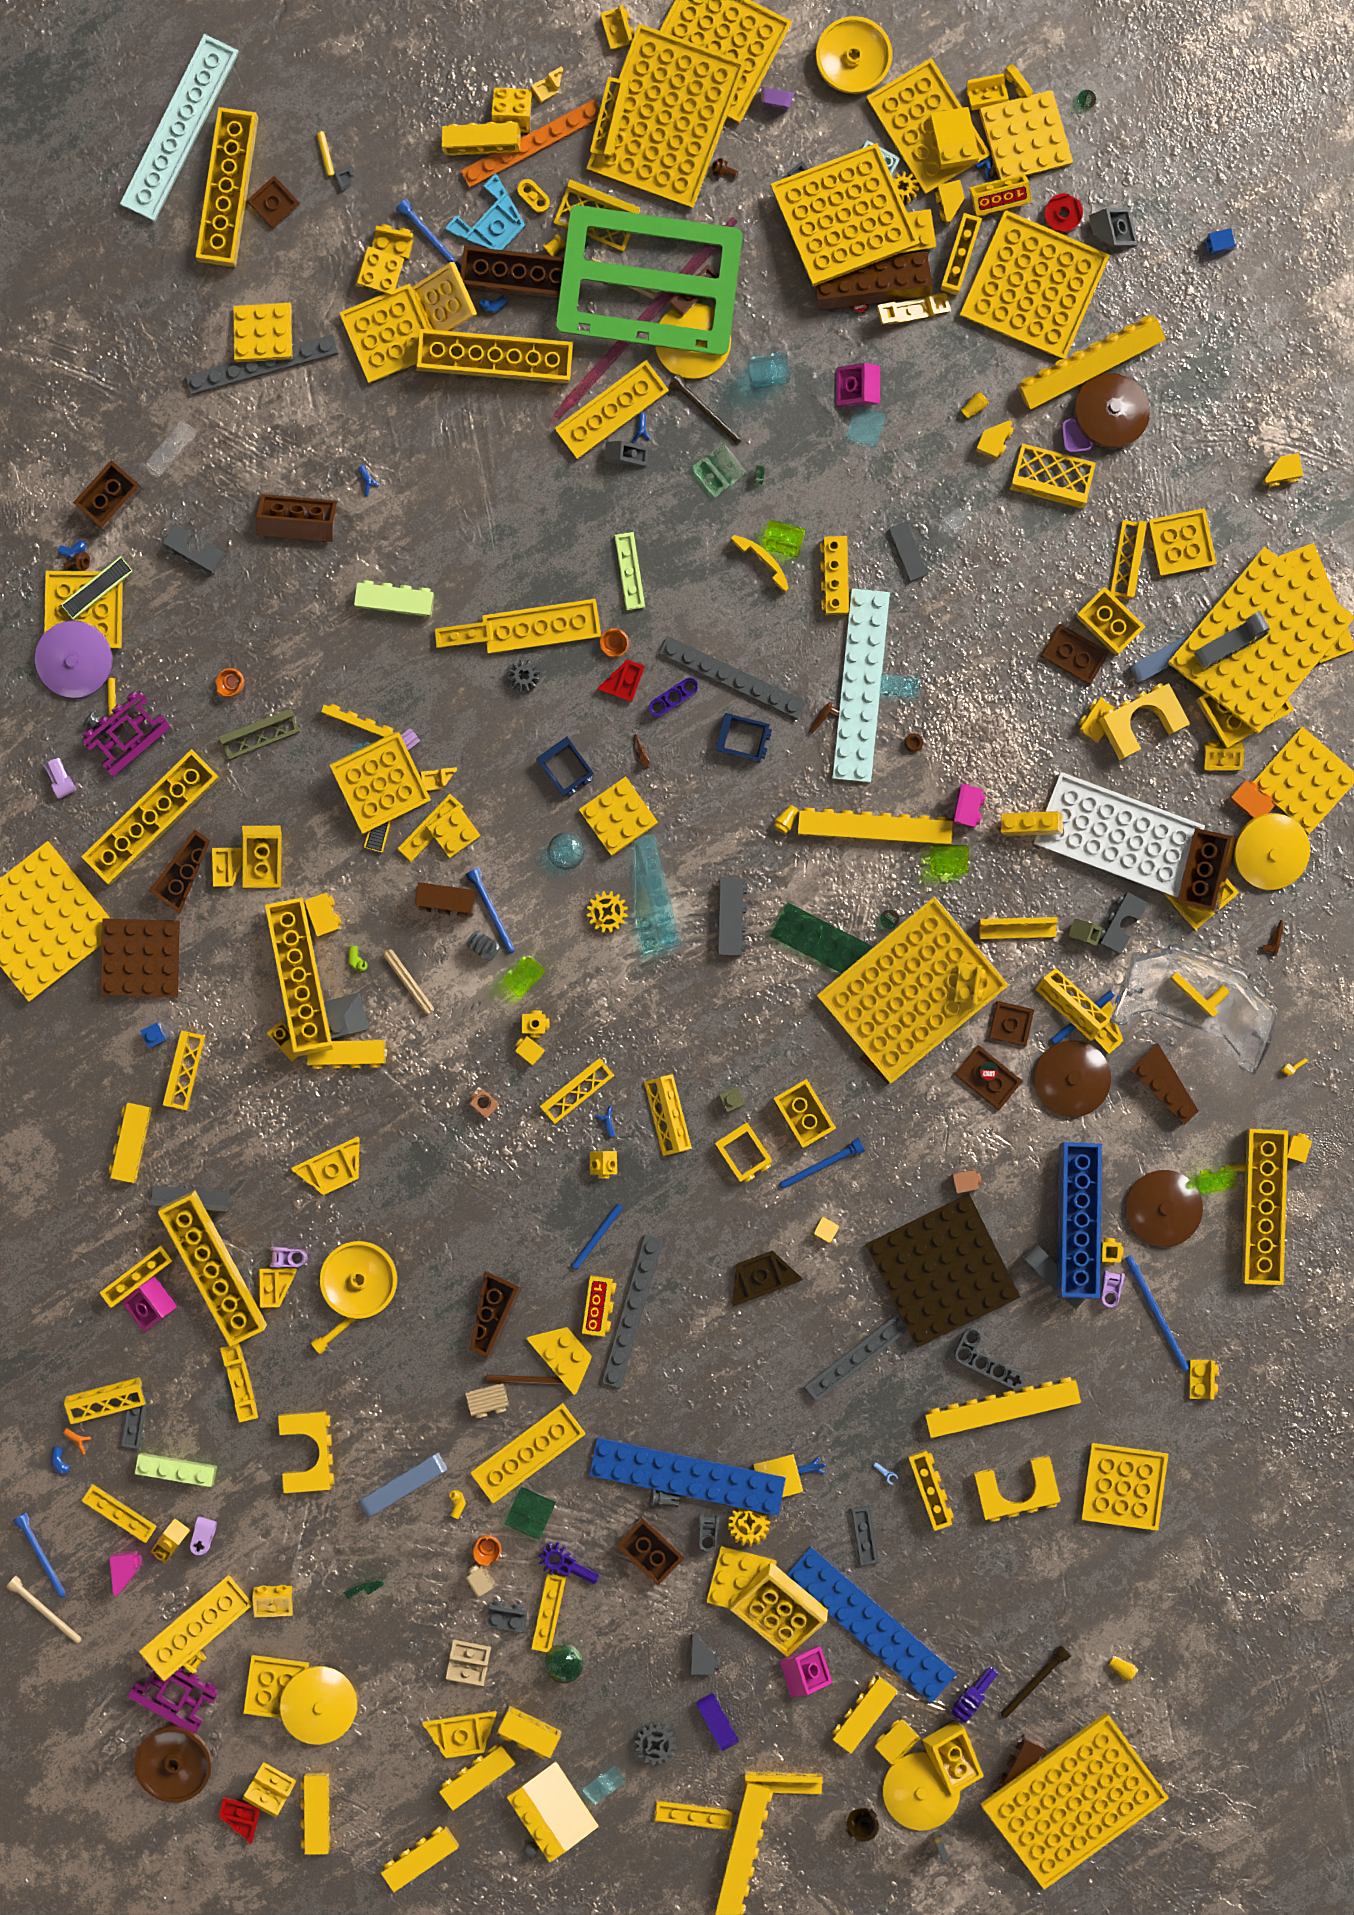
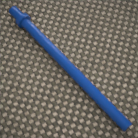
M1132 1255L1126 1257L1125 1260L1129 1266L1128 1270L1130 1273H1133L1182 1371L1190 1369L1139 1270V1264H1136Z

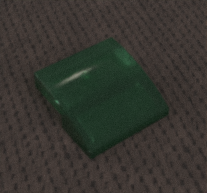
M722 443L692 467L714 497L723 493L747 474L725 443Z
M521 1486L504 1525L540 1540L556 1502Z
M386 1577L365 1579L348 1587L344 1594L349 1599L365 1589L366 1593L370 1595L385 1585L387 1579Z

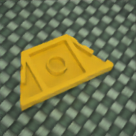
M359 1136L291 1169L321 1194L330 1193L359 1179L360 1138Z
M568 1327L526 1338L568 1389L576 1395L592 1356Z
M497 1711L427 1720L422 1723L445 1758L478 1754L485 1751Z

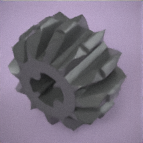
M519 660V667L515 663L512 664L516 670H509V673L514 676L508 679L509 681H515L512 684L513 688L519 684V692L523 690V686H525L526 692H529V685L534 689L536 688L533 681L540 682V678L534 676L541 673L539 670L533 671L537 667L536 664L529 667L530 660H527L526 665L523 664V660ZM521 672H523V673H527V672H528V673H529V674H528V677H529V678H528L527 680H526L525 678H523V679L521 680V679L519 678V677H521V674H520V673H521Z
M479 931L471 934L467 942L468 948L488 961H492L500 949L498 943Z

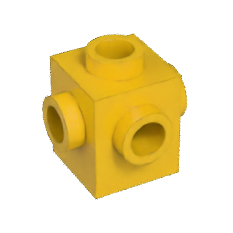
M530 1010V1014H522L523 1034H530V1037L541 1038V1034H546V1030H549L550 1020L546 1018V1014H542V1011ZM537 1020L539 1026L535 1028L533 1027V1022Z
M617 1151L590 1152V1175H598V1178H609V1174H617Z
M1104 1238V1241H1101L1100 1261L1103 1262V1265H1114V1262H1121L1124 1252L1122 1243L1115 1242V1238ZM1107 1247L1110 1249L1109 1254H1106Z

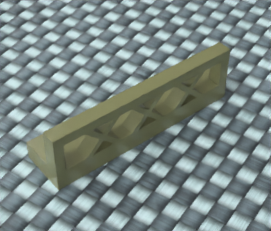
M288 709L219 736L230 760L300 732L293 711ZM291 719L295 729L289 732L282 730L283 723ZM267 728L276 729L277 732L273 738L268 739L263 736ZM252 734L259 737L257 744L253 746L245 743L248 736ZM234 741L240 743L239 751L231 754L228 744Z

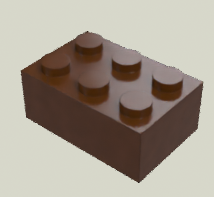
M111 460L73 503L106 531L143 488Z
M418 882L415 906L419 907L418 910L424 912H431V909L438 910L437 913L450 915V912H456L459 917L469 918V915H474L477 892L470 889Z
M644 1516L616 1543V1547L658 1586L685 1558V1555Z

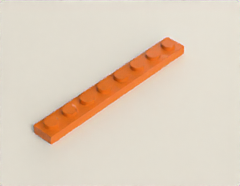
M593 99L522 137L520 140V152L492 153L461 170L469 188L475 187L491 178L494 174L503 172L596 122L600 112L596 100Z

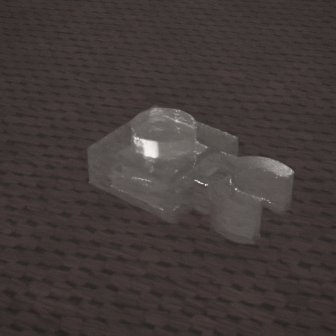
M972 501L965 504L964 510H961L958 506L943 519L955 534L970 523L968 516H975L978 513V509L973 512L969 511L968 507L973 503Z

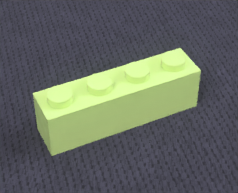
M362 580V583H357L354 602L356 608L425 617L432 616L434 593L430 592L428 588L420 587L419 590H412L411 586L400 585V588L392 587L393 584L381 583L380 586L373 585L374 582Z
M140 1453L137 1459L135 1474L212 1487L215 1481L217 1466Z

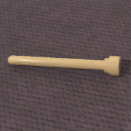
M17 1576L8 1583L6 1588L10 1592L13 1591L20 1594L75 1643L81 1642V1637L22 1587L23 1584Z

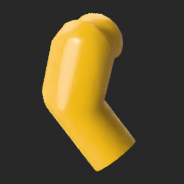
M452 1490L449 1493V1498L452 1500L454 1508L450 1515L459 1519L466 1502L459 1490Z

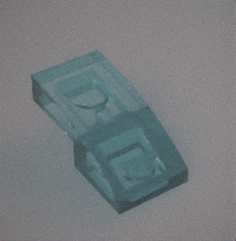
M881 674L879 693L919 697L921 678Z
M613 1766L583 1788L582 1791L591 1803L596 1805L609 1793H612L625 1783L626 1780L617 1768Z

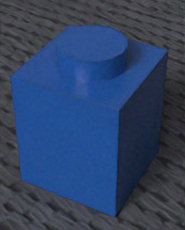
M1231 228L1209 233L1205 240L1206 250L1210 251L1211 256L1233 251L1236 247Z
M158 1022L140 1031L148 1048H153L168 1041L161 1024Z

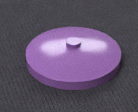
M65 621L54 625L41 637L35 652V665L39 677L53 692L65 697H83L98 690L109 677L112 668V651L105 636L94 626L82 621Z

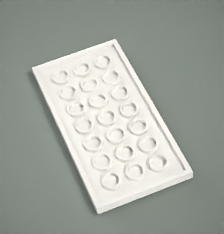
M1061 772L1046 812L1058 811L1063 815V834L1037 835L1034 844L1178 898L1194 829L1204 830L1205 825Z

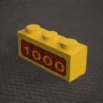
M1025 173L1004 180L1000 179L969 187L972 207L976 216H985L991 212L1004 211L1011 207L1024 206L1032 202L1030 185Z
M590 1275L582 1329L583 1334L605 1337V1333L610 1332L611 1321H607L608 1313L612 1314L614 1302H610L611 1294L615 1295L616 1283H613V1278Z

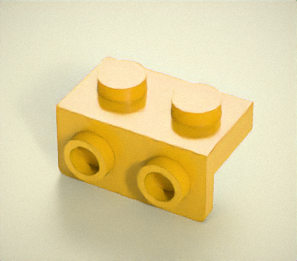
M623 4L619 5V8L600 13L610 51L631 46L635 33L633 27L629 28L628 20H630L628 10L624 9Z
M1004 74L966 81L971 110L1009 101Z

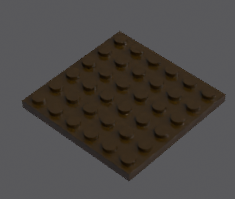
M966 1194L865 1244L916 1348L1020 1298L1014 1282L970 1194Z

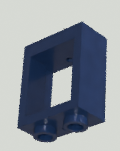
M725 713L715 751L760 763L761 758L765 759L767 748L764 747L766 740H770L772 729H769L770 724ZM731 721L763 729L757 756L724 748Z
M568 736L536 758L563 797L566 795L568 797L572 796L578 791L576 789L581 784L586 786L593 781V771ZM569 747L587 774L566 789H563L545 763Z

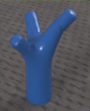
M992 154L981 163L976 164L977 168L985 166L986 180H989V171L993 160Z
M644 413L639 414L638 428L631 441L632 443H635L640 435H644L647 440H650L646 430V414Z
M365 465L358 467V470L364 481L365 496L368 497L370 485L373 484L379 487L380 483L373 480Z
M609 1106L607 1115H604V1117L599 1114L596 1115V1118L600 1119L604 1124L608 1137L616 1135L611 1120L612 1106Z
M816 1457L811 1464L797 1467L798 1473L818 1472L823 1475L825 1471L821 1470V1468H825L826 1464H817L820 1458Z

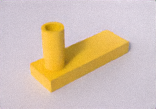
M1174 972L1169 977L1210 1018L1219 1012L1216 1007L1230 993L1224 985H1221L1206 1000L1178 972Z

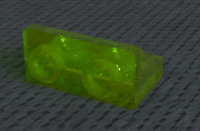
M769 519L762 548L798 558L806 529Z

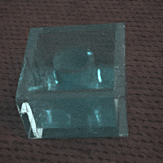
M774 352L770 354L771 356L754 355L752 359H748L751 389L789 383L790 373L787 354Z

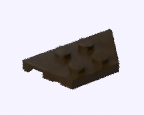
M771 1250L736 1264L732 1304L736 1306L803 1279Z

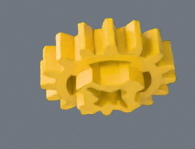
M603 891L601 897L596 894L597 899L595 901L590 900L593 905L587 906V909L591 910L587 917L593 918L590 924L596 923L595 929L597 930L599 927H602V932L609 928L611 933L613 932V927L619 930L618 924H625L622 919L623 917H628L624 913V911L628 910V907H623L625 900L619 901L620 895L618 894L614 897L613 891L609 895H606L605 891ZM604 899H611L608 904L600 903ZM617 904L620 907V916L615 912ZM609 907H611V912L613 914L611 916L607 915L606 917H604L603 909H608ZM595 908L600 911L598 920L595 917ZM612 919L615 921V923L610 925L604 924L606 920Z
M738 1507V1512L733 1511V1517H729L730 1524H728V1530H732L730 1536H736L735 1542L741 1540L742 1546L746 1542L749 1543L750 1547H752L753 1542L759 1545L760 1539L765 1540V1534H769L768 1527H770V1521H766L768 1515H762L763 1512ZM747 1520H748V1523L750 1524L751 1531H750V1529H749V1527H748Z

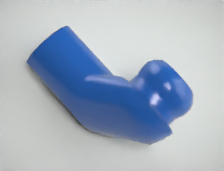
M501 295L496 301H488L486 298L481 299L479 305L480 309L484 312L497 313L508 303V300Z
M80 540L71 548L60 545L58 554L73 559L75 553L86 551V543Z
M53 1447L51 1465L56 1473L60 1475L67 1474L69 1472V1465L64 1464L61 1460L63 1448Z

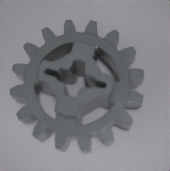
M649 1723V1729L643 1726V1733H637L640 1739L635 1740V1743L639 1744L635 1750L641 1751L639 1758L645 1757L644 1763H647L649 1760L652 1761V1766L655 1765V1761L662 1765L663 1759L669 1762L668 1755L674 1756L672 1749L677 1747V1745L672 1744V1742L676 1741V1737H671L673 1731L667 1732V1725L660 1728V1723H657L656 1727ZM652 1732H661L662 1734L654 1735ZM646 1737L648 1745L643 1748V1740ZM653 1740L655 1742L660 1741L659 1748L656 1746L651 1747ZM668 1740L669 1747L667 1751H665L663 1745ZM651 1753H656V1754H658L659 1756H658V1757H654V1756H651L650 1754H651Z

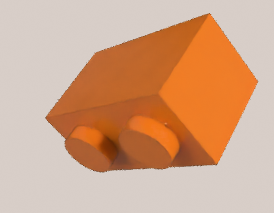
M1245 780L1229 797V800L1251 819L1269 813L1275 806L1272 803L1273 799L1268 794L1259 792V787L1250 780L1248 782Z

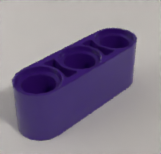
M686 678L652 700L649 705L650 714L654 717H662L694 696L698 691L697 681L693 678ZM686 683H693L695 689L692 692L686 691L684 689ZM671 693H677L679 700L677 702H670L668 696ZM654 704H661L663 710L660 713H655L652 710Z
M713 1693L696 1701L721 1751L739 1743L733 1728Z

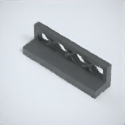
M153 1185L149 1205L164 1206L195 1190L206 1210L226 1212L229 1208L230 1192Z

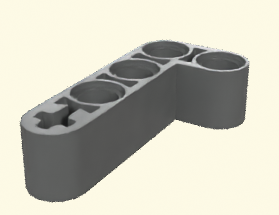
M1260 611L1248 617L1244 624L1194 652V655L1203 670H1206L1265 637L1269 633L1270 627Z
M1034 1244L1022 1256V1259L1057 1291V1264L1037 1244ZM1086 1299L1065 1300L1073 1308L1077 1309Z
M974 1328L966 1329L955 1348V1359L959 1363L1013 1389L1021 1388L1025 1382L1024 1376L1017 1370L977 1352L976 1349L981 1340L980 1333ZM969 1332L976 1333L977 1338L974 1342L967 1341L966 1336ZM962 1349L968 1351V1357L965 1360H961L958 1357V1352ZM978 1358L985 1359L986 1364L983 1368L976 1367L975 1362ZM996 1366L1002 1367L1003 1373L1001 1376L993 1375V1369ZM1007 1370H1010L1008 1374L1012 1377L1018 1375L1020 1382H1015L1013 1385V1381L1006 1377Z

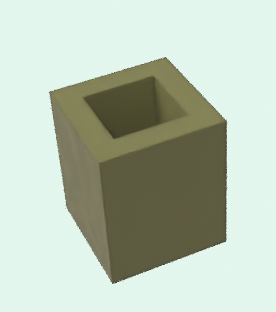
M1075 918L1070 927L1069 937L1097 946L1103 928Z
M737 1087L719 1094L727 1112L745 1105Z

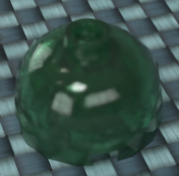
M568 1643L553 1646L547 1652L544 1659L548 1675L554 1681L561 1684L575 1681L583 1670V1658L580 1651L574 1645Z

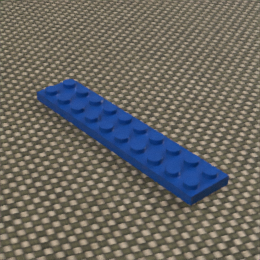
M597 1437L589 1475L777 1516L779 1515L786 1477L600 1437Z
M811 1546L786 1574L828 1609V1614L931 1703L957 1675L951 1667Z

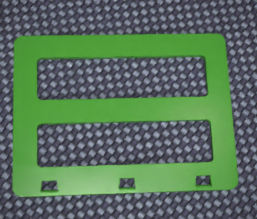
M581 205L573 206L570 211L556 321L557 330L561 333L715 355L726 354L730 343L742 244L741 230L733 227ZM593 227L721 246L722 256L719 277L714 279L585 260L584 249L587 228ZM588 280L713 298L716 301L713 329L708 331L579 312L577 305L580 282ZM578 324L590 325L589 331L577 330ZM637 332L647 333L648 339L636 338ZM696 341L707 342V348L695 346Z

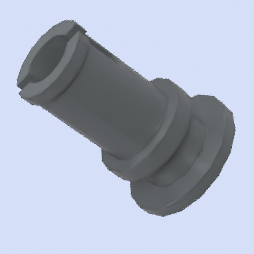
M96 711L91 712L87 716L83 724L84 727L87 724L91 726V729L98 726L97 722L101 717L94 715ZM107 726L100 732V734L106 737V739L110 736L106 732V729L109 726Z
M652 1489L650 1507L653 1508L654 1504L658 1507H661V1505L678 1507L680 1496L663 1494L661 1491L655 1493V1489Z

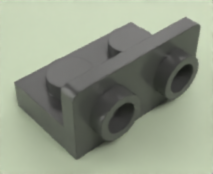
M494 1600V1603L489 1604L486 1627L524 1633L528 1609H525L524 1605L521 1604L507 1606L503 1601Z

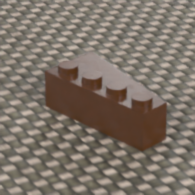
M194 829L149 892L180 914L211 840Z
M1155 1043L1129 1069L1182 1125H1185L1199 1112L1159 1043Z
M484 1271L483 1286L481 1287L480 1302L477 1309L476 1324L470 1350L491 1358L523 1287L489 1271Z
M1023 1734L1022 1738L1019 1737L1014 1746L1016 1748L1014 1755H1010L1006 1765L1008 1768L1005 1773H1001L998 1779L1000 1785L997 1791L1040 1761L1041 1754L1045 1756L1048 1751L1046 1745ZM993 1790L991 1796L995 1794L997 1791Z

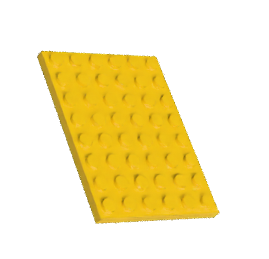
M638 24L619 79H629L631 83L613 158L592 153L586 169L694 209L743 75L746 62ZM618 83L615 87L613 96L619 92L620 84ZM613 100L610 101L607 110L608 115L614 112L616 104ZM609 119L602 123L601 129L603 133L610 130L611 122ZM604 137L597 141L595 149L605 151L607 142Z
M1264 546L1169 660L1168 664L1260 734L1354 620V615ZM1260 611L1270 627L1269 633L1250 646L1203 670L1194 652L1244 624L1248 617Z
M934 896L817 996L886 1079L893 1083L1007 988L1009 984ZM960 962L983 965V970H986L985 981H981L980 989H984L983 999L979 1001L978 1005L955 1001Z
M1106 1712L982 1802L981 1806L1045 1890L1167 1801L1169 1797Z

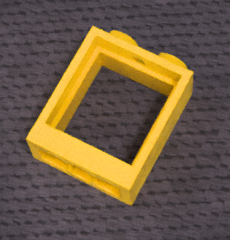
M747 1122L715 1143L740 1182L744 1180L746 1183L755 1177L753 1173L759 1169L763 1172L771 1167L770 1162L772 1159ZM745 1132H748L765 1160L741 1175L723 1147Z

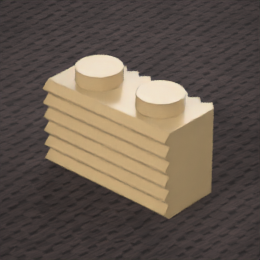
M504 1383L466 1392L471 1416L476 1415V1418L487 1416V1412L492 1410L495 1413L506 1411L505 1407L509 1406Z
M478 1563L468 1569L466 1580L477 1597H480L493 1588L495 1581H492L493 1578L490 1577L491 1574H488L489 1571H486L487 1568L483 1565L479 1566Z

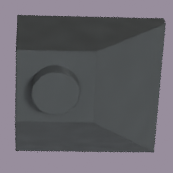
M1105 208L1089 215L1093 234L1109 245H1138L1130 208Z
M360 992L324 1001L331 1039L369 1030Z

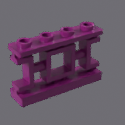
M140 690L138 692H131L126 697L127 701L124 704H117L111 710L113 712L111 715L102 717L97 722V727L93 730L91 728L82 735L84 738L81 741L89 750L98 745L108 756L102 762V765L112 777L171 727L161 714L152 719L141 706L148 699ZM138 699H140V701L135 704V707L141 713L135 719L132 720L127 713H124L121 717H119L125 710H127ZM145 719H147L152 726L160 722L143 738L139 739L141 736L144 735V732L138 727V725L141 724ZM127 720L138 733L123 744L112 731ZM110 724L106 732L112 738L103 745L97 737L90 742ZM116 744H118L123 751L131 747L110 765V763L115 759L114 756L109 752L111 748H113Z
M146 1663L145 1666L152 1669V1667L148 1663ZM182 1666L168 1677L165 1682L155 1677L157 1673L154 1670L145 1685L138 1681L135 1682L127 1697L177 1726L187 1728L195 1733L204 1720L195 1715L203 1700L213 1704L219 1694L215 1685L209 1682L205 1684L200 1681L198 1675L184 1672ZM170 1680L187 1689L179 1704L162 1696ZM150 1684L160 1688L155 1699L143 1693L148 1690ZM194 1686L204 1691L199 1701L188 1696ZM184 1703L194 1708L189 1716L190 1719L178 1713Z

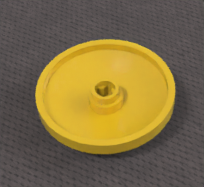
M859 16L844 17L830 24L820 36L816 48V63L821 76L833 88L850 94L864 93L878 86L886 77L892 62V46L885 31L872 20Z
M696 303L683 317L674 309H671L664 315L659 324L711 331L713 329L715 309L701 303ZM731 335L728 352L724 355L655 346L660 362L670 373L675 376L679 374L688 380L703 379L717 372L727 360L731 348ZM696 341L695 346L707 348V342Z
M1278 813L1262 814L1245 824L1237 835L1233 850L1234 862L1240 875L1253 886L1265 890L1281 889L1295 882L1306 869L1310 857L1309 839L1302 826L1292 818Z
M363 1241L349 1242L336 1248L326 1258L320 1273V1287L326 1302L339 1314L349 1318H367L384 1310L393 1299L397 1288V1271L391 1257L379 1246Z
M326 1666L308 1667L293 1675L284 1686L279 1701L280 1716L287 1730L298 1740L314 1745L330 1743L340 1738L352 1725L357 1711L356 1693L349 1680L339 1671Z
M925 1751L911 1752L904 1755L895 1765L890 1766L883 1782V1798L887 1810L898 1823L914 1830H930L944 1824L955 1812L960 1799V1791L952 1796L949 1794Z

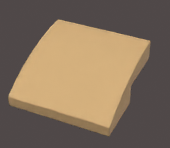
M453 1640L446 1680L484 1687L491 1647Z

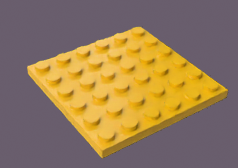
M675 0L660 31L746 62L727 118L741 124L792 25V21L751 0Z
M877 143L771 183V189L813 287L920 246V241Z
M1005 210L960 316L1059 359H1066L1110 255Z
M49 841L0 878V967L28 1002H31L102 946V918H110Z

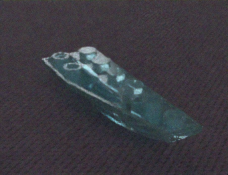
M655 834L636 839L635 919L644 954L681 946Z

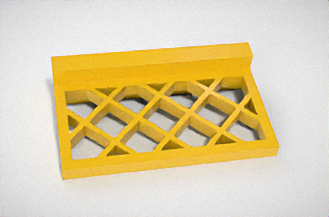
M570 179L554 223L568 228L569 222L563 223L559 220L562 213L568 210L571 211L573 207H570L567 200L570 192L576 194L580 200V203L575 205L584 206V203L593 201L597 208H600L598 204L605 206L602 209L611 208L616 211L640 214L642 209ZM591 227L587 229L586 236L625 251L632 233L627 232L625 234V232H622L625 238L622 246L615 244L612 238L613 235L621 231L610 233L607 230L608 235L600 238L596 235L595 228Z
M1022 443L1010 490L1084 509L1096 463ZM1024 450L1033 452L1035 458L1027 462L1023 456ZM1050 456L1054 463L1045 466L1041 458ZM1038 460L1043 469L1034 473L1029 464ZM1064 460L1069 461L1072 468L1065 472L1059 464ZM1056 465L1061 474L1052 478L1048 469ZM1082 465L1091 467L1089 474L1085 476L1081 475L1078 468ZM1027 467L1031 474L1026 478L1018 476L1019 470ZM1075 470L1079 479L1071 483L1066 474ZM1045 472L1049 480L1045 483L1039 482L1036 476ZM1062 476L1068 484L1063 488L1058 487L1055 480ZM1082 482L1085 486V492H1077L1073 485Z

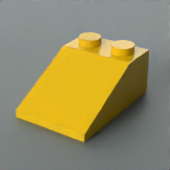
M964 107L930 113L940 170L978 164L979 154L969 108Z
M242 826L243 888L281 887V826Z
M953 1721L922 1739L930 1760L951 1796L984 1777L966 1730L957 1722Z

